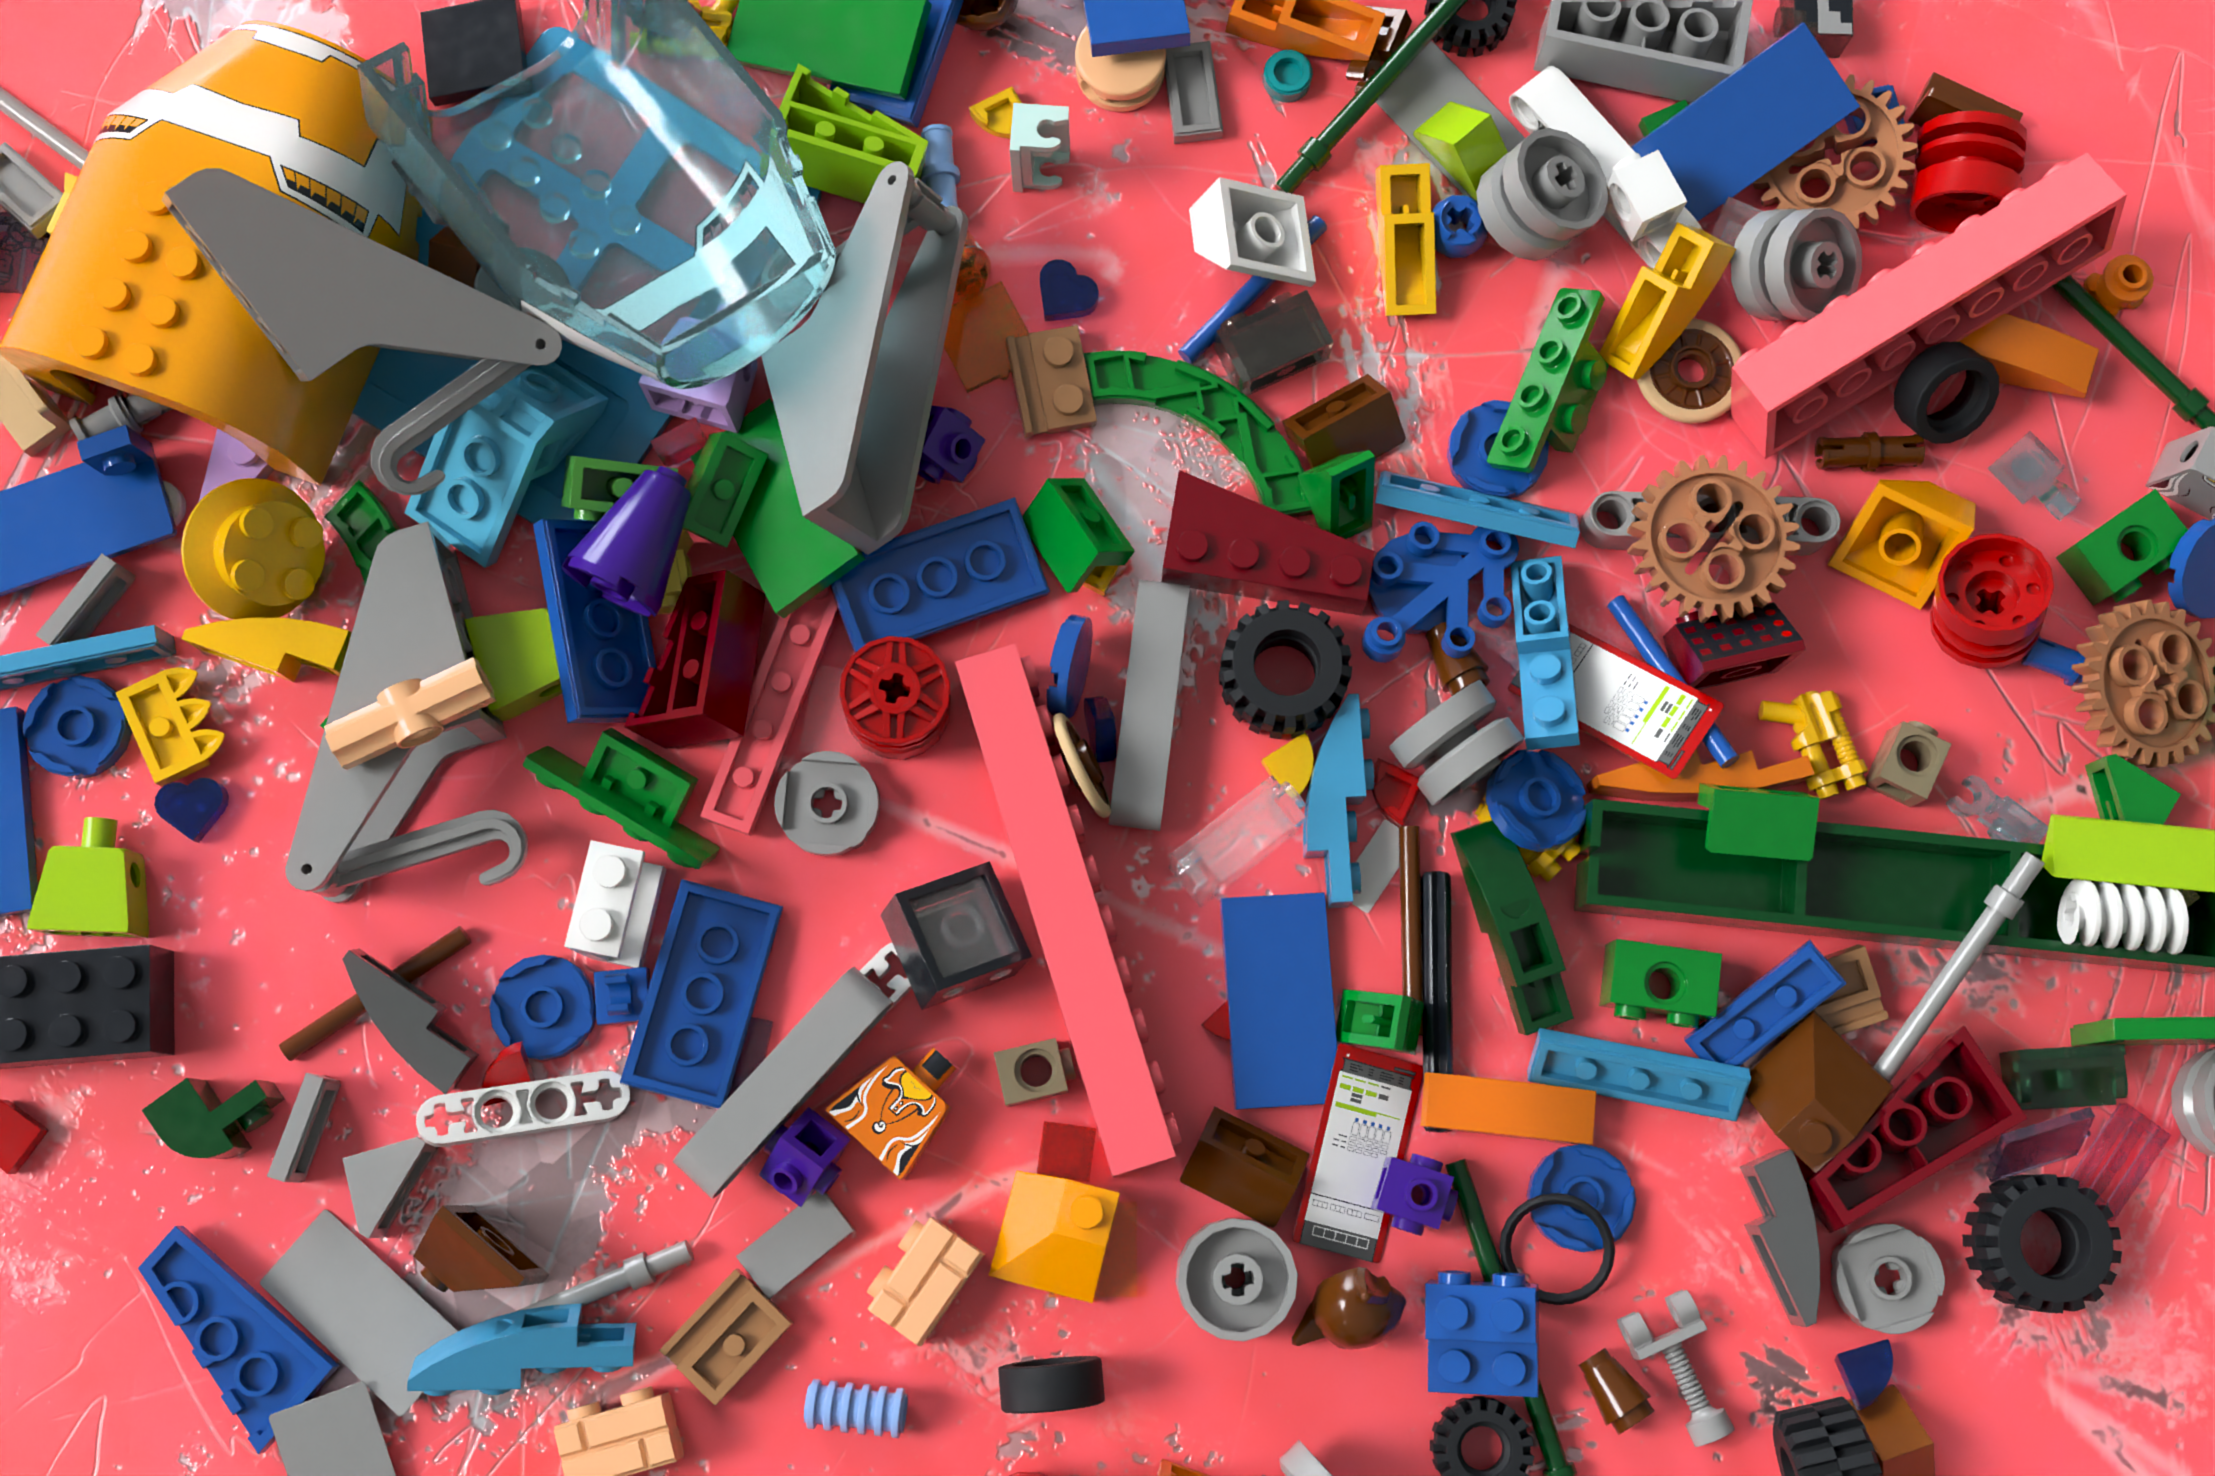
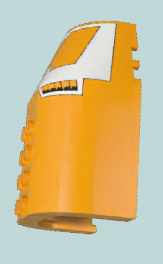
M259 20L241 23L106 116L1 341L0 355L45 389L89 405H93L96 396L89 391L90 387L73 374L183 412L236 438L274 470L321 486L380 348L372 346L361 347L312 381L301 382L161 200L167 190L191 174L205 168H221L418 262L419 244L415 239L417 217H422L423 203L419 198L421 173L426 172L429 113L419 99L391 75L335 43L279 23Z

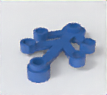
M1418 522L1411 527L1406 539L1407 548L1412 554L1426 557L1433 552L1464 555L1465 557L1454 566L1403 562L1399 555L1391 551H1383L1375 556L1371 578L1376 584L1384 587L1392 586L1396 583L1430 585L1391 618L1378 617L1367 625L1362 637V648L1365 654L1376 662L1386 663L1396 659L1405 644V634L1446 600V631L1441 640L1442 649L1452 658L1459 659L1467 656L1475 643V633L1468 626V582L1481 571L1483 574L1484 598L1477 610L1480 622L1486 627L1498 628L1505 624L1511 613V603L1504 596V569L1514 563L1519 552V543L1514 534L1479 526L1471 535L1439 532L1429 522ZM1415 535H1426L1431 540V543L1421 544L1415 539ZM1486 541H1493L1499 544L1502 549L1493 550L1488 547ZM1389 564L1394 568L1395 573L1385 574L1379 569L1378 565ZM1486 606H1498L1502 611V615L1494 616L1490 614ZM1386 630L1393 634L1394 639L1390 641L1383 640L1378 636L1377 631ZM1459 635L1463 637L1466 645L1462 647L1454 645L1450 640V636Z

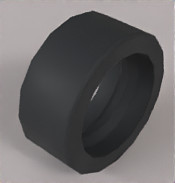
M1941 342L1926 348L1912 359L1902 372L1894 391V409L1901 421L1920 437L1933 444L1952 443L1972 433L1982 425L1992 412L1999 395V375L1992 363L1961 342ZM1966 370V379L1963 387L1955 399L1942 410L1927 415L1928 403L1938 386L1951 375Z
M1097 1356L1038 1359L1006 1364L998 1368L1001 1410L1005 1413L1025 1414L1064 1411L1090 1407L1105 1401L1102 1361Z

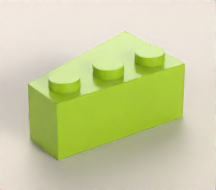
M798 63L770 129L766 174L773 175L778 151L792 182L864 204L878 175L892 162L900 161L905 163L914 172V177L921 180L929 141L877 110L872 115L849 102L850 94L839 87L831 91L811 79V70Z

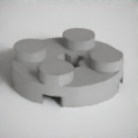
M834 751L815 752L802 758L801 762L795 764L790 771L783 775L775 793L774 806L776 818L787 837L804 851L818 856H838L863 846L870 833L874 830L880 813L879 791L868 770L851 756ZM826 790L834 791L835 799L842 801L841 809L834 810L830 818H823L822 811L814 808L813 805L815 799H822Z
M1871 1224L1853 1231L1843 1243L1837 1245L1832 1251L1831 1285L1839 1306L1856 1325L1881 1333L1902 1334L1923 1326L1934 1314L1931 1311L1936 1306L1938 1296L1943 1294L1945 1276L1937 1252L1923 1237L1917 1236L1911 1230L1895 1224ZM1884 1263L1887 1269L1897 1270L1900 1279L1893 1282L1894 1291L1890 1294H1887L1884 1287L1877 1286L1875 1283V1276L1879 1274L1878 1267Z

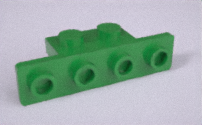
M1561 288L1557 292L1488 455L1487 462L1493 468L1526 473L1532 472L1546 440L1556 451L1573 453L1580 434L1586 429L1588 415L1598 391L1605 383L1609 367L1608 363L1588 340L1605 301V297L1600 291Z
M613 728L602 732L586 767L550 746H545L527 755L523 762V767L536 774V779L541 784L552 789L565 791L578 799L580 805L585 810L596 815H605L623 826V830L629 836L640 841L651 842L666 851L669 859L680 866L700 869L715 859L720 850L718 845L678 822L699 779Z

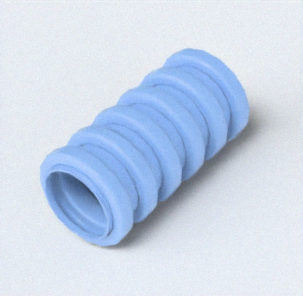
M813 1379L807 1389L804 1422L808 1429H815L817 1424L823 1425L825 1431H832L834 1426H839L842 1433H848L850 1428H857V1433L865 1435L868 1429L874 1430L875 1436L882 1437L884 1431L891 1432L892 1438H899L905 1427L908 1395L904 1388L899 1387L896 1393L889 1392L887 1386H880L879 1391H873L870 1384H864L862 1389H855V1384L847 1382L845 1387H839L837 1381L831 1380L828 1386L822 1385L820 1379Z

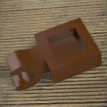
M1366 6L1383 12L1386 15L1369 60H1352L1348 66L1346 78L1358 81L1354 90L1355 94L1381 67V62H1386L1404 42L1412 23L1406 9Z

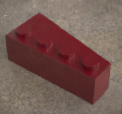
M1179 470L1161 582L1189 585L1193 589L1273 602L1289 600V604L1298 606L1300 602L1311 605V608L1361 616L1368 599L1375 551Z
M1965 1026L1948 1035L1880 1104L1858 1135L1817 1173L1813 1172L1805 1180L1811 1204L1829 1233L1847 1226L2028 1119Z

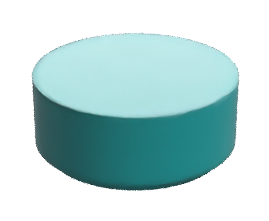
M1282 50L1274 53L1267 60L1264 67L1263 85L1266 92L1273 99L1280 102L1290 103L1300 100L1307 94L1311 86L1313 75L1311 63L1302 53L1294 50Z

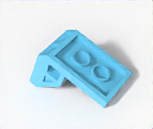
M555 362L548 365L530 366L434 434L418 478L434 470H441L445 474V480L423 494L411 495L404 513L419 524L428 521L453 547L484 568L496 563L530 480L554 470L602 416L609 398Z

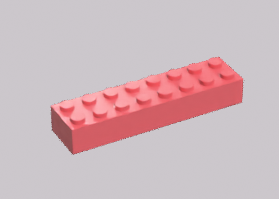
M2088 152L2071 162L2062 161L2056 164L2044 175L2043 179L2026 189L2017 188L2002 199L1997 207L1982 216L1976 214L1967 218L1951 235L1937 243L1931 241L1924 244L1912 255L1911 259L1895 269L1886 268L1881 270L1862 289L1850 296L1841 295L1835 298L1824 308L1822 313L1805 323L1800 321L1792 324L1783 331L1779 339L1763 349L1754 348L1743 354L1732 367L1731 417L1764 459H1767L1899 379L1910 361L1926 348L1941 342L1960 341L2109 252L2113 245L2127 197L2126 192Z

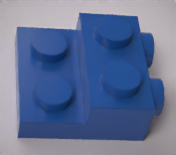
M1457 1270L1438 1271V1280L1430 1279L1425 1283V1339H1428V1392L1538 1397V1284L1526 1283V1274L1508 1272L1493 1273V1282L1471 1281V1272Z

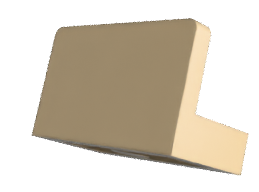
M0 355V421L26 454L33 457L72 428L68 419L44 387Z

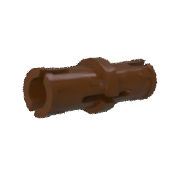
M1875 431L1863 432L1861 437H1819L1815 444V457L1822 456V459H1817L1815 463L1819 470L1861 467L1863 472H1875L1878 467L1885 466L1920 467L1924 462L1925 447L1916 446L1917 444H1923L1924 438L1918 434L1910 436H1878V433Z

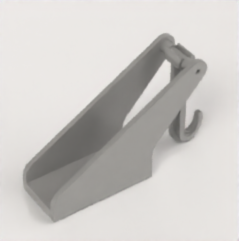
M900 161L888 164L880 172L849 238L824 256L829 268V274L816 295L817 297L822 294L810 318L800 328L761 354L803 517L867 555L896 537L902 531L909 517L968 229V217L965 212L956 206L945 207L941 204L943 198L920 179L915 178L912 169ZM920 226L927 230V233L886 317L902 238L911 230ZM787 249L780 253L770 266L765 279L766 293L773 303L785 310H794L810 291L814 283L805 271H802L790 281L785 282L789 269L797 262Z
M205 168L195 172L167 190L161 201L301 382L312 381L343 358L364 346L479 361L388 425L375 438L370 451L371 467L378 481L393 492L402 495H420L445 480V474L441 470H434L413 481L403 480L397 472L398 461L530 366L548 365L554 362L561 353L562 339L558 331L551 325L221 168Z
M428 521L397 530L387 535L378 544L326 725L377 702L379 693L396 683L417 678L425 680L472 657L475 658L465 619L474 616L456 550ZM488 706L482 707L444 725V731L439 736L424 744L405 749L396 747L349 770L342 768L335 755L331 752L325 738L326 731L324 729L285 866V874L289 883L296 889L321 895L330 902L345 903L355 897L366 880L500 840L506 842L509 847L508 858L505 862L481 873L479 881L485 886H491L514 876L524 865L528 853V838L522 825L508 813L497 810L478 811L394 837L440 765L456 753L507 738L503 722L489 711Z

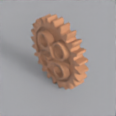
M1850 74L1845 84L1860 107L1848 116L1852 115L1861 119L1864 123L1863 128L1855 134H1844L1837 129L1835 124L1815 138L1811 148L1806 151L1795 152L1753 182L1754 189L1769 188L1761 197L1763 207L1778 203L1779 205L1776 209L1831 208L1845 214L1856 228L1858 234L1859 219L1865 217L1870 223L1876 225L1879 222L1877 207L1880 206L1891 212L1895 209L1896 202L1890 195L1891 192L1897 194L1907 193L1908 184L1899 176L1914 175L1916 164L1903 158L1917 154L1918 145L1917 143L1903 141L1914 133V124L1904 123L1898 125V122L1905 115L1906 108L1904 105L1890 110L1887 108L1892 98V92L1888 90L1878 98H1875L1873 96V80L1867 82L1861 90L1854 89L1855 78L1854 75ZM1875 139L1877 141V144L1873 147H1859L1867 140ZM1833 148L1836 155H1841V163L1832 165L1829 158H1825V150ZM1864 161L1872 162L1879 169L1877 176L1867 181L1856 179L1850 171L1854 165ZM1793 166H1807L1799 173H1789V169ZM1818 178L1828 183L1830 189L1819 198L1807 197L1801 190L1805 182L1811 179Z
M1700 455L1694 462L1693 471L1684 460H1681L1674 467V476L1668 471L1663 470L1656 478L1658 487L1648 484L1641 493L1648 503L1638 502L1631 511L1633 515L1642 520L1632 522L1627 528L1628 534L1640 538L1639 541L1633 543L1628 548V554L1643 556V561L1638 564L1633 572L1634 574L1650 573L1652 579L1644 590L1647 593L1661 588L1665 593L1661 598L1660 606L1665 607L1674 599L1679 601V617L1683 618L1694 607L1698 608L1700 623H1705L1711 617L1714 610H1716L1721 623H1726L1733 617L1734 608L1742 618H1746L1753 612V603L1763 608L1772 601L1768 591L1778 594L1786 586V583L1779 575L1788 576L1796 568V565L1785 557L1793 556L1800 550L1801 545L1787 540V537L1794 534L1800 526L1798 523L1784 522L1783 519L1793 508L1792 503L1776 504L1774 499L1778 496L1782 487L1778 485L1765 490L1762 487L1766 477L1765 471H1761L1752 479L1746 476L1747 461L1745 460L1734 471L1728 469L1726 455H1722L1716 461L1713 468H1710L1705 455ZM1697 495L1711 497L1716 503L1717 513H1708L1702 510L1698 505ZM1733 504H1739L1741 511L1719 537L1716 546L1703 558L1693 574H1687L1685 567L1707 541L1711 531L1723 520ZM1747 525L1752 527L1759 536V544L1746 542L1741 537L1739 526ZM1677 534L1681 536L1687 544V552L1678 553L1668 546L1666 535ZM1714 564L1723 567L1729 575V584H1720L1714 581L1709 573V565Z
M2143 600L2113 607V612L2098 615L2100 625L2085 629L2091 642L2077 644L2076 649L2085 657V662L2072 665L2071 669L2083 677L2081 683L2071 686V690L2084 694L2085 700L2075 707L2076 712L2089 711L2091 716L2085 724L2084 730H2099L2100 735L2096 746L2098 748L2112 746L2111 755L2117 754L2121 758L2127 759L2134 766L2156 768L2166 767L2169 764L2183 763L2184 756L2197 755L2200 752L2197 742L2210 741L2212 739L2205 725L2215 724V713L2212 711V706L2215 705V675H2213L2212 668L2215 666V656L2208 657L2206 653L2213 640L2211 637L2204 639L2196 637L2201 623L2199 621L2185 623L2186 610L2170 611L2169 602L2166 601L2153 604L2152 600Z

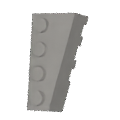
M1551 0L1540 30L1533 70L1542 72L1548 66H1554L1560 69L1568 78L1678 101L1686 99L1688 103H1692L1743 66L1753 0Z

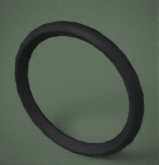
M1561 1193L1541 1194L1528 1199L1518 1206L1507 1219L1500 1239L1501 1262L1506 1272L1519 1273L1512 1259V1235L1517 1224L1532 1210L1544 1205L1553 1204L1566 1205L1580 1210L1593 1221L1603 1240V1261L1598 1273L1584 1287L1570 1293L1556 1294L1539 1289V1301L1542 1303L1554 1305L1573 1304L1591 1296L1608 1279L1615 1257L1613 1234L1600 1212L1586 1201Z

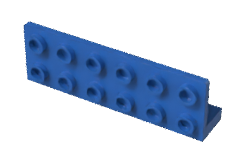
M127 425L77 441L81 460L84 463L0 491V597L91 566L101 553L111 559L177 535V528L151 442Z

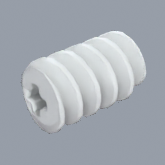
M2074 879L2066 887L2060 900L2057 929L2063 943L2068 945L2075 941L2079 931V939L2082 945L2087 947L2095 945L2100 935L2101 942L2105 948L2114 949L2121 939L2125 949L2135 951L2143 940V945L2148 952L2157 953L2161 950L2164 943L2168 953L2177 955L2183 951L2187 941L2189 917L2187 905L2178 889L2141 885L2135 887V885L2120 883L2114 885L2110 882L2099 881L2092 883L2089 880Z

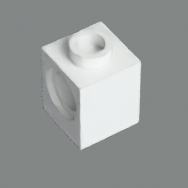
M1659 150L1642 158L1639 153L1632 154L1619 161L1612 168L1613 173L1607 183L1608 201L1631 242L1677 220L1687 203V199Z

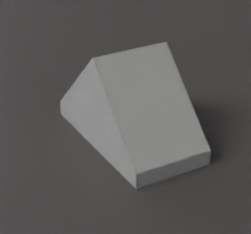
M415 1137L342 1158L358 1231L361 1235L368 1239L385 1237L438 1147L426 1143L421 1137Z

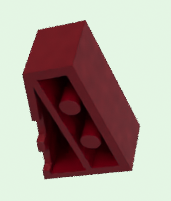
M727 569L687 577L662 635L669 642L658 668H648L643 680L644 683L650 685L638 714L630 712L624 727L665 749L744 737L765 606V593Z

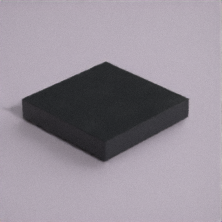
M478 0L420 12L429 99L435 107L530 88L519 0Z

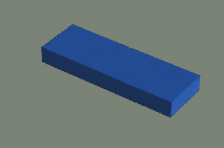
M1808 940L1717 1011L1715 1018L1704 1021L1698 1028H1695L1684 1037L1685 1042L1700 1059L1741 1066L1847 983L1813 942Z

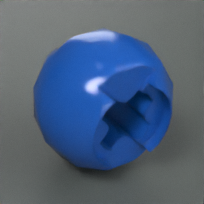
M1451 195L1433 207L1431 212H1434L1435 250L1448 258H1465L1483 246L1488 238V231L1478 212L1477 200L1467 195ZM1460 221L1467 226L1465 230L1460 228L1456 232L1449 228L1450 223L1456 225Z

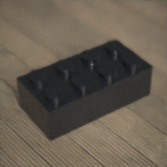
M137 945L0 956V1069L175 1055L174 951L153 945Z

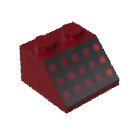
M1774 602L1767 604L1763 608L1753 603V612L1746 618H1742L1734 608L1733 617L1726 623H1721L1718 615L1711 616L1705 623H1700L1698 611L1687 613L1683 618L1677 617L1675 619L1677 624L1663 636L1669 659L1686 683L1697 690L1776 673L1806 650L1803 638Z

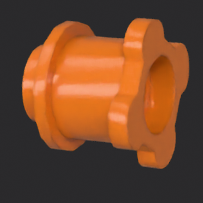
M2125 254L2109 261L2103 270V274L2092 273L2084 281V288L2115 317L2118 311L2126 308L2134 310L2143 303L2144 297L2149 294L2153 287L2154 276L2146 261L2138 256Z

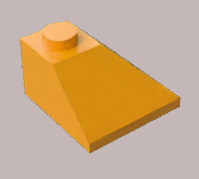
M1880 479L1829 559L1828 566L1921 610L1936 587L1938 574L1944 558L1957 544L1967 540L1973 532L1976 504L1930 481Z
M1016 1171L989 1276L1092 1304L1120 1193L1069 1179Z

